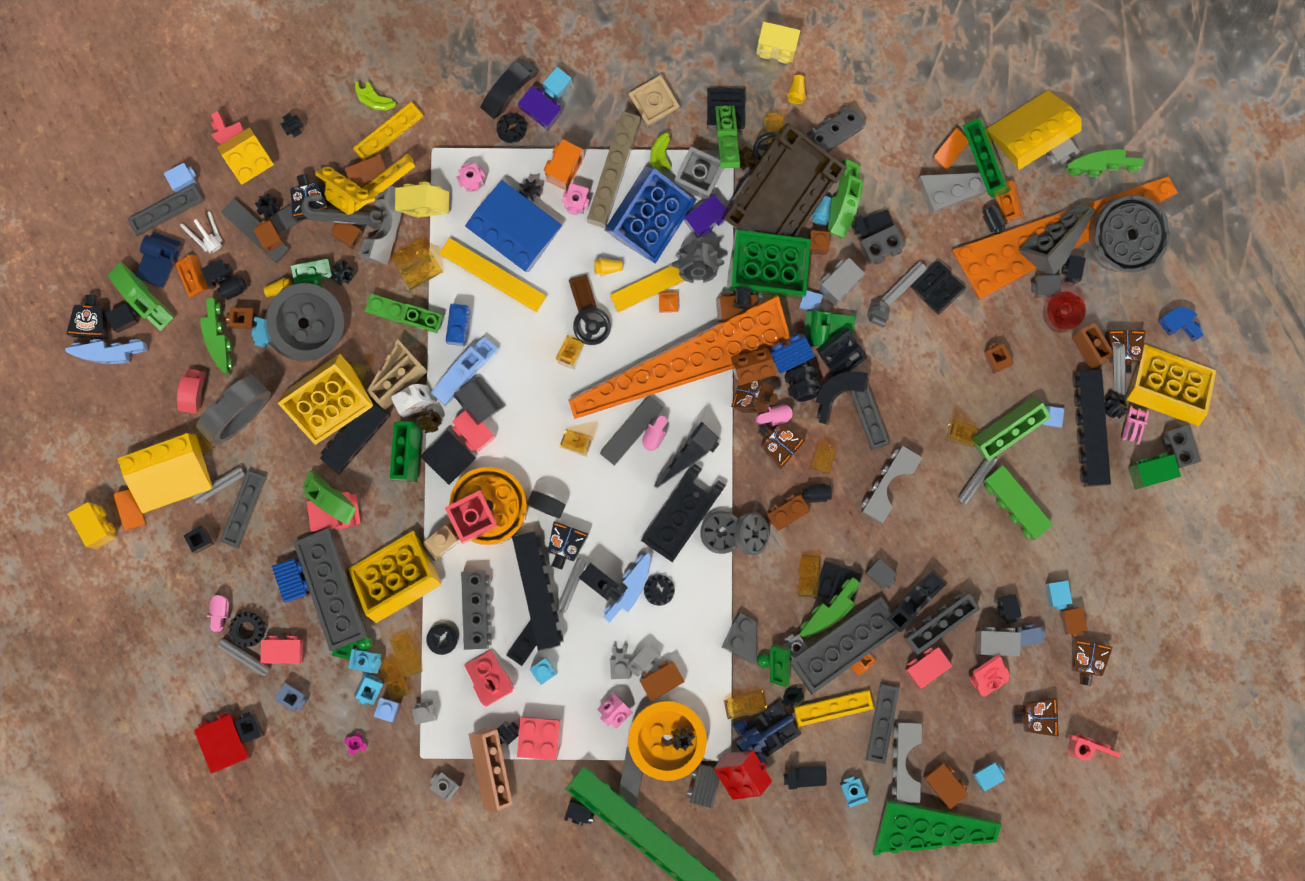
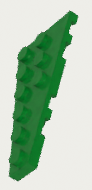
M887 799L873 855H881V853L886 852L894 854L904 850L939 849L942 846L950 845L958 847L960 844L968 843L973 845L997 842L1002 824L996 820Z

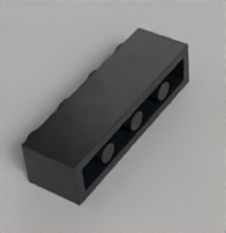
M373 402V407L346 424L347 427L344 431H339L333 439L335 441L331 446L327 445L321 451L322 456L320 459L339 475L390 418Z

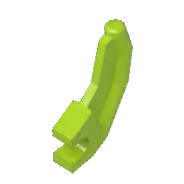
M369 81L366 82L364 89L360 88L359 82H355V91L361 103L374 110L382 111L396 107V103L392 99L378 96Z
M667 132L657 137L651 147L650 166L664 176L665 174L661 172L662 168L671 170L665 154L670 141V135Z

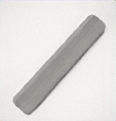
M918 262L882 297L881 301L887 303L888 307L891 306L927 270L926 266L922 262Z
M1118 344L1113 346L1114 394L1123 396L1126 394L1125 346Z
M996 457L990 461L984 460L958 497L962 504L966 505L997 462Z
M237 467L212 482L213 489L192 496L194 502L199 504L244 477L243 469Z
M577 558L556 608L559 612L566 613L580 580L579 576L583 573L587 563L584 559Z
M220 640L218 648L260 675L266 676L268 674L269 666L260 663L258 659L228 640Z

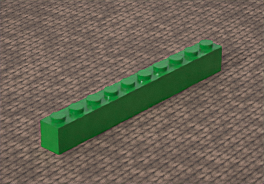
M582 767L566 786L565 790L675 881H721L716 877L715 872L705 868L697 857L691 856L681 844L671 840L668 833L659 830L651 819L642 816L638 808L630 806L625 802V798L622 795L613 792L606 782L596 778L592 770Z

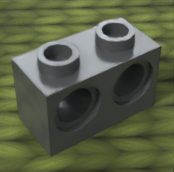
M896 225L862 240L859 244L869 265L872 263L877 265L885 261L884 257L892 255V257L902 253V249L905 247V243ZM887 239H894L896 246H889ZM870 247H877L879 249V254H872L870 252Z
M1189 425L1162 434L1163 446L1168 449L1169 456L1175 454L1179 468L1201 462ZM1174 434L1179 435L1181 439L1179 444L1174 442ZM1181 452L1187 456L1185 462H1182L1179 458Z

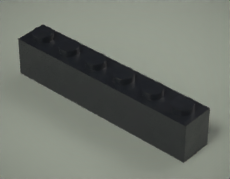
M1102 370L1078 371L1073 376V387L1076 388L1077 393L1074 396L1075 407H1078L1076 425L1079 426L1080 432L1077 434L1078 445H1081V452H1079L1078 456L1079 463L1082 464L1080 481L1084 484V487L1111 485Z
M535 531L512 536L538 652L560 647V642L564 640L562 631L557 630L556 627L559 618L557 611H553L551 605L555 603L553 592H548L547 585L551 583L548 573L544 574L543 566H546L544 554L540 555L538 547H542L540 536H535Z

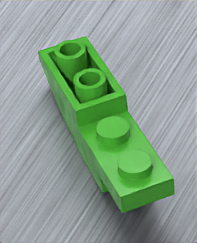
M734 105L715 106L720 168H740Z
M1104 150L1072 161L1064 168V172L1072 176L1088 174L1089 177H1099L1106 171V168H1108V171L1126 169L1127 172L1135 173L1144 167V159L1126 157V150Z
M848 159L841 161L847 169L839 179L837 196L832 197L828 227L830 234L841 239L845 238L853 222L863 187V181L859 179L860 165Z
M122 262L108 274V277L126 301L144 319L147 318L160 331L175 318L148 291L149 288Z
M371 293L365 309V313L384 318L385 320L437 334L443 318L442 314Z
M207 298L208 317L200 318L203 338L216 365L224 374L229 376L234 368L232 358L230 359L229 351H232L231 340H228L227 336L220 335V333H223L222 322H219V314L222 313L221 304L215 298Z
M309 471L302 486L305 490L304 495L323 511L349 525L356 507L339 490L332 489L316 472Z
M854 578L848 579L843 584V591L839 596L835 595L830 601V607L822 604L814 609L812 612L814 616L811 620L805 621L801 626L800 635L804 638L817 635L845 617L856 605L850 599L861 586V583Z

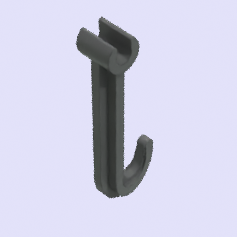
M309 195L302 202L301 209L303 215L312 221L369 225L371 228H378L381 220H374L379 219L381 216V212L377 210L371 213L354 212L348 215L343 211L310 208L309 202L320 201L322 199L321 195Z

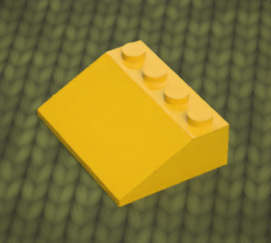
M1047 90L988 127L987 130L991 139L1019 171L1082 130V119L1069 104Z
M1144 344L1142 359L1137 363L1126 400L1199 427L1208 415L1217 370Z
M338 354L284 391L278 401L280 407L315 445L373 407L353 368L341 354Z
M186 433L118 458L123 478L142 513H147L213 489L196 434Z
M414 531L348 569L365 615L375 623L442 585L434 565Z

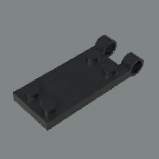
M695 463L641 539L643 543L672 563L726 487L724 483L718 480L708 494L695 485L693 482L702 471V468ZM695 492H698L699 497L696 498L693 496V494Z

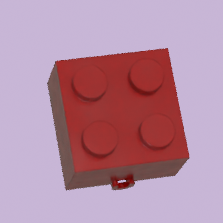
M753 750L725 754L713 769L732 800L762 796L772 782V779L765 770V763L760 762Z

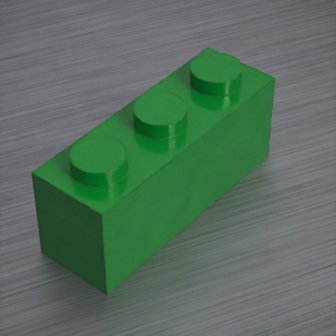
M394 422L389 477L391 480L398 482H417L421 429L414 422Z

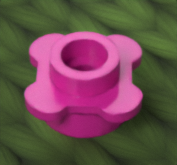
M357 732L354 736L345 738L344 743L347 744L349 754L355 755L357 751H364L367 748V744L363 742L362 733Z

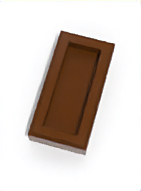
M587 275L570 279L569 284L578 313L585 308H597Z

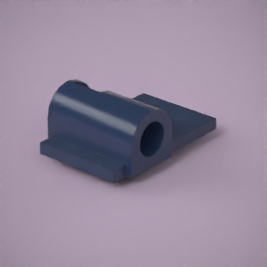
M153 232L151 236L146 235L140 245V252L143 254L136 276L140 280L164 288L172 266H175L182 249L180 248L182 242Z

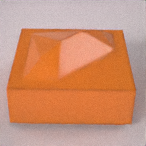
M678 292L659 293V313L678 312Z

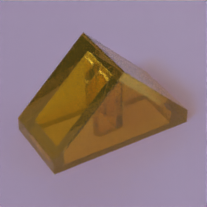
M567 335L556 356V362L575 370L584 343Z
M953 419L949 422L945 440L975 447L971 439L977 436L979 429Z
M566 429L559 447L588 457L594 438L591 435Z

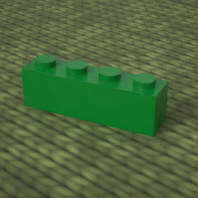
M981 118L962 125L988 195L995 198L1009 192V185L985 123Z

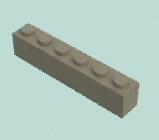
M621 112L587 217L589 224L602 228L607 226L640 125L639 116Z

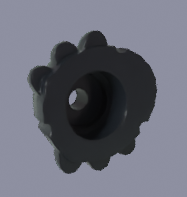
M796 686L793 688L789 687L783 695L782 703L791 707L800 705L804 701L802 688H797Z

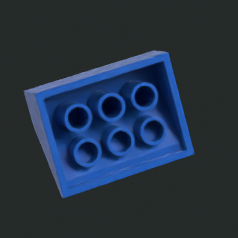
M644 167L604 231L656 264L696 200L655 168Z
M503 180L499 182L475 210L465 225L466 228L525 272L531 271L563 226Z

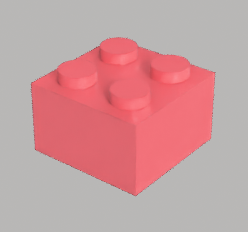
M480 490L445 507L462 544L499 527Z
M520 717L517 757L557 760L560 720Z

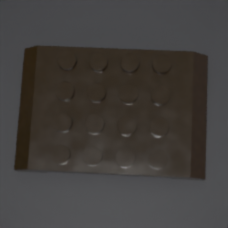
M786 123L778 131L726 207L722 219L737 230L797 237L834 183L839 181L847 167L790 123Z

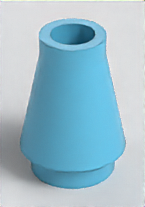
M825 196L812 214V221L815 224L825 226L829 222L832 202L830 197Z

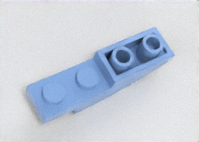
M483 337L453 364L431 394L446 406L454 398V394L465 387L472 380V377L498 352V348L486 337Z
M94 339L90 341V344H71V347L65 348V351L89 362L122 364L130 363L129 355L147 352L148 348L147 344L140 341V339L130 340L129 344L124 345L121 343L110 344V347L108 343L101 339Z
M649 553L645 556L641 554L635 561L637 566L633 570L629 568L622 578L625 580L622 583L628 589L621 590L624 596L619 603L614 605L610 603L603 612L606 614L603 618L609 623L622 608L629 612L639 598L648 576L650 566Z

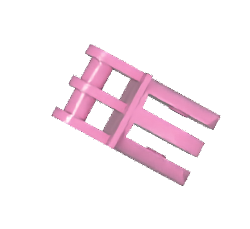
M784 404L768 407L767 413L756 417V423L759 425L771 423V427L786 423L792 417V409Z
M1129 406L1126 419L1124 420L1126 423L1121 440L1125 441L1128 436L1129 442L1135 440V444L1140 445L1144 427L1147 425L1148 410L1144 412L1141 411V408L1134 409L1133 406ZM1131 414L1135 415L1134 419L1130 418ZM1139 416L1143 417V421H1139Z
M659 416L654 426L649 424L643 435L642 444L649 451L656 450L666 436V433L663 432L667 423L665 416Z
M216 595L210 601L209 615H206V617H211L210 628L214 632H221L224 629L225 618L230 619L228 617L229 600L225 596Z

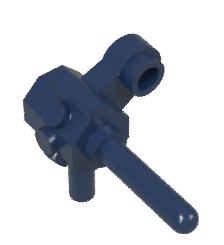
M788 715L763 732H758L756 727L747 731L749 727L745 720H736L732 725L740 736V739L736 741L741 752L753 750L760 762L766 765L767 762L762 754V749L766 747L765 741H767L768 737L793 722L794 717Z

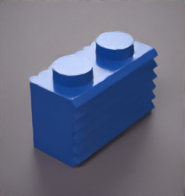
M450 304L446 343L448 345H467L465 342H467V327L469 326L468 320L470 319V309L467 305Z
M799 333L793 334L788 338V341L783 343L777 342L771 346L772 349H769L780 374L815 357L803 333L800 335Z
M293 558L272 566L284 603L308 596L307 591H309L306 579L303 580L301 574L303 570L300 561L297 562V559Z

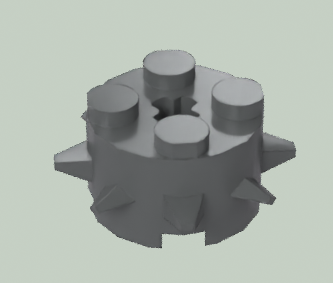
M698 239L679 249V260L672 262V266L679 269V275L684 281L694 283V280H703V283L716 277L717 267L723 265L724 260L717 258L718 252L715 247Z

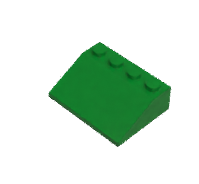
M736 230L728 270L727 290L734 291L735 287H748L752 289L751 293L802 299L806 296L811 239Z

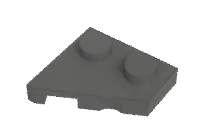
M737 613L721 648L751 664H756V621L742 613Z

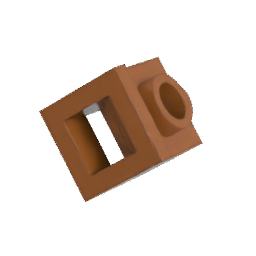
M230 307V312H227L226 322L232 329L253 330V327L256 326L254 318L257 311L253 308ZM240 317H245L243 323L239 322Z
M994 343L988 346V351L984 353L993 370V374L1014 364L1004 343L1000 345ZM994 355H998L1000 360L995 361Z

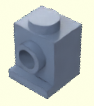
M1034 624L1023 626V630H1021V627H1014L1015 632L1021 633L1020 647L1044 643L1045 631L1043 627L1035 628Z
M286 682L274 700L295 712L298 709H303L307 703L305 699L307 694ZM292 694H295L297 696L295 702H293L290 698Z

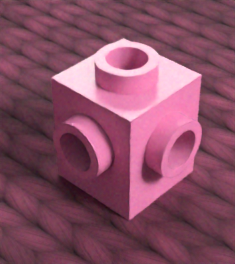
M467 163L462 165L461 169H458L460 175L456 176L460 187L464 186L466 192H474L484 186L482 181L485 178L482 168H477L476 163Z
M570 183L568 192H564L562 197V203H564V208L567 209L568 213L578 215V213L583 214L584 209L588 210L590 198H588L589 188Z
M614 693L597 709L602 714L600 719L607 726L612 724L616 729L633 713Z

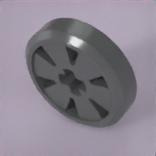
M724 511L710 514L703 521L700 529V537L704 546L716 554H726L735 550L737 546L734 531L738 518ZM723 527L726 529L727 535L719 538L716 530H720Z
M745 513L736 523L734 531L735 543L743 554L758 555L764 551L768 544L769 526L764 516L759 513Z

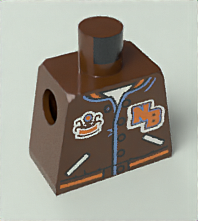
M1108 330L1105 333V339L1112 350L1114 345L1122 344L1125 346V374L1132 373L1131 363H1138L1142 359L1146 330ZM1114 357L1110 358V363H1114Z
M761 380L740 386L738 384L731 407L742 413H766L769 405L777 403L778 397L776 394H773L774 387Z
M764 423L757 432L766 439L761 445L762 449L780 469L783 468L805 441L804 438L780 424L772 430Z
M1072 639V671L1081 673L1079 684L1091 686L1093 675L1103 676L1113 646Z
M1051 698L1024 703L1023 712L1012 713L1013 724H1023L1025 732L1059 736L1057 699Z

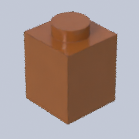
M270 220L258 223L256 228L253 229L267 253L284 244Z
M335 223L331 229L333 231L331 233L332 236L351 249L355 248L363 235L360 229L347 223Z
M811 230L809 234V239H811L810 254L827 255L830 232Z
M1083 607L1060 611L1065 634H1071V637L1083 635L1082 631L1088 630Z

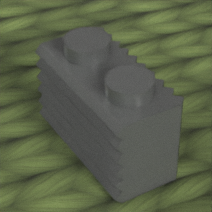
M699 764L693 771L694 785L693 787L689 786L687 793L690 803L713 808L719 784V778L713 770L714 767Z

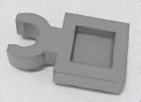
M613 646L612 653L616 660H610L611 679H630V668L628 667L630 660L624 659L627 651L626 646H623V652L620 654L616 652V647Z

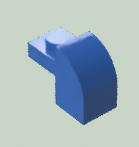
M1176 308L1158 320L1169 336L1180 328L1185 331L1192 342L1204 335L1201 332V326L1192 320L1198 314L1189 308Z

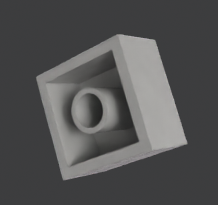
M690 147L674 180V184L689 193L707 200L711 197L724 168H720L719 159L694 147Z
M850 258L846 261L842 259L835 266L834 273L832 275L828 273L820 282L819 292L834 307L865 276V273Z
M981 627V631H975V654L1020 656L1021 633L1015 632V628H1000V632H997L994 627Z

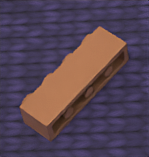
M483 728L469 733L484 809L499 811L512 806L513 803L498 730Z

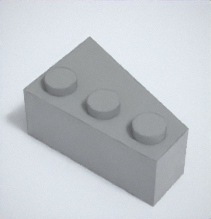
M980 173L920 176L917 180L931 215L981 197L987 191Z

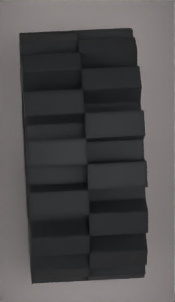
M242 612L235 615L234 619H231V624L228 626L230 628L228 634L236 645L241 647L255 646L265 636V623L255 613ZM245 622H250L254 626V633L250 637H244L240 633V627Z

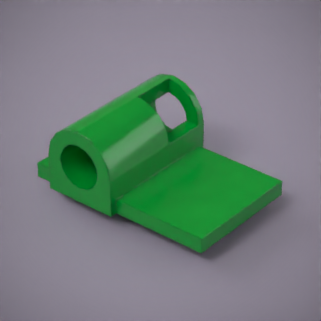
M806 310L804 336L809 345L821 346L845 327H848L854 335L856 316L833 314L831 311Z

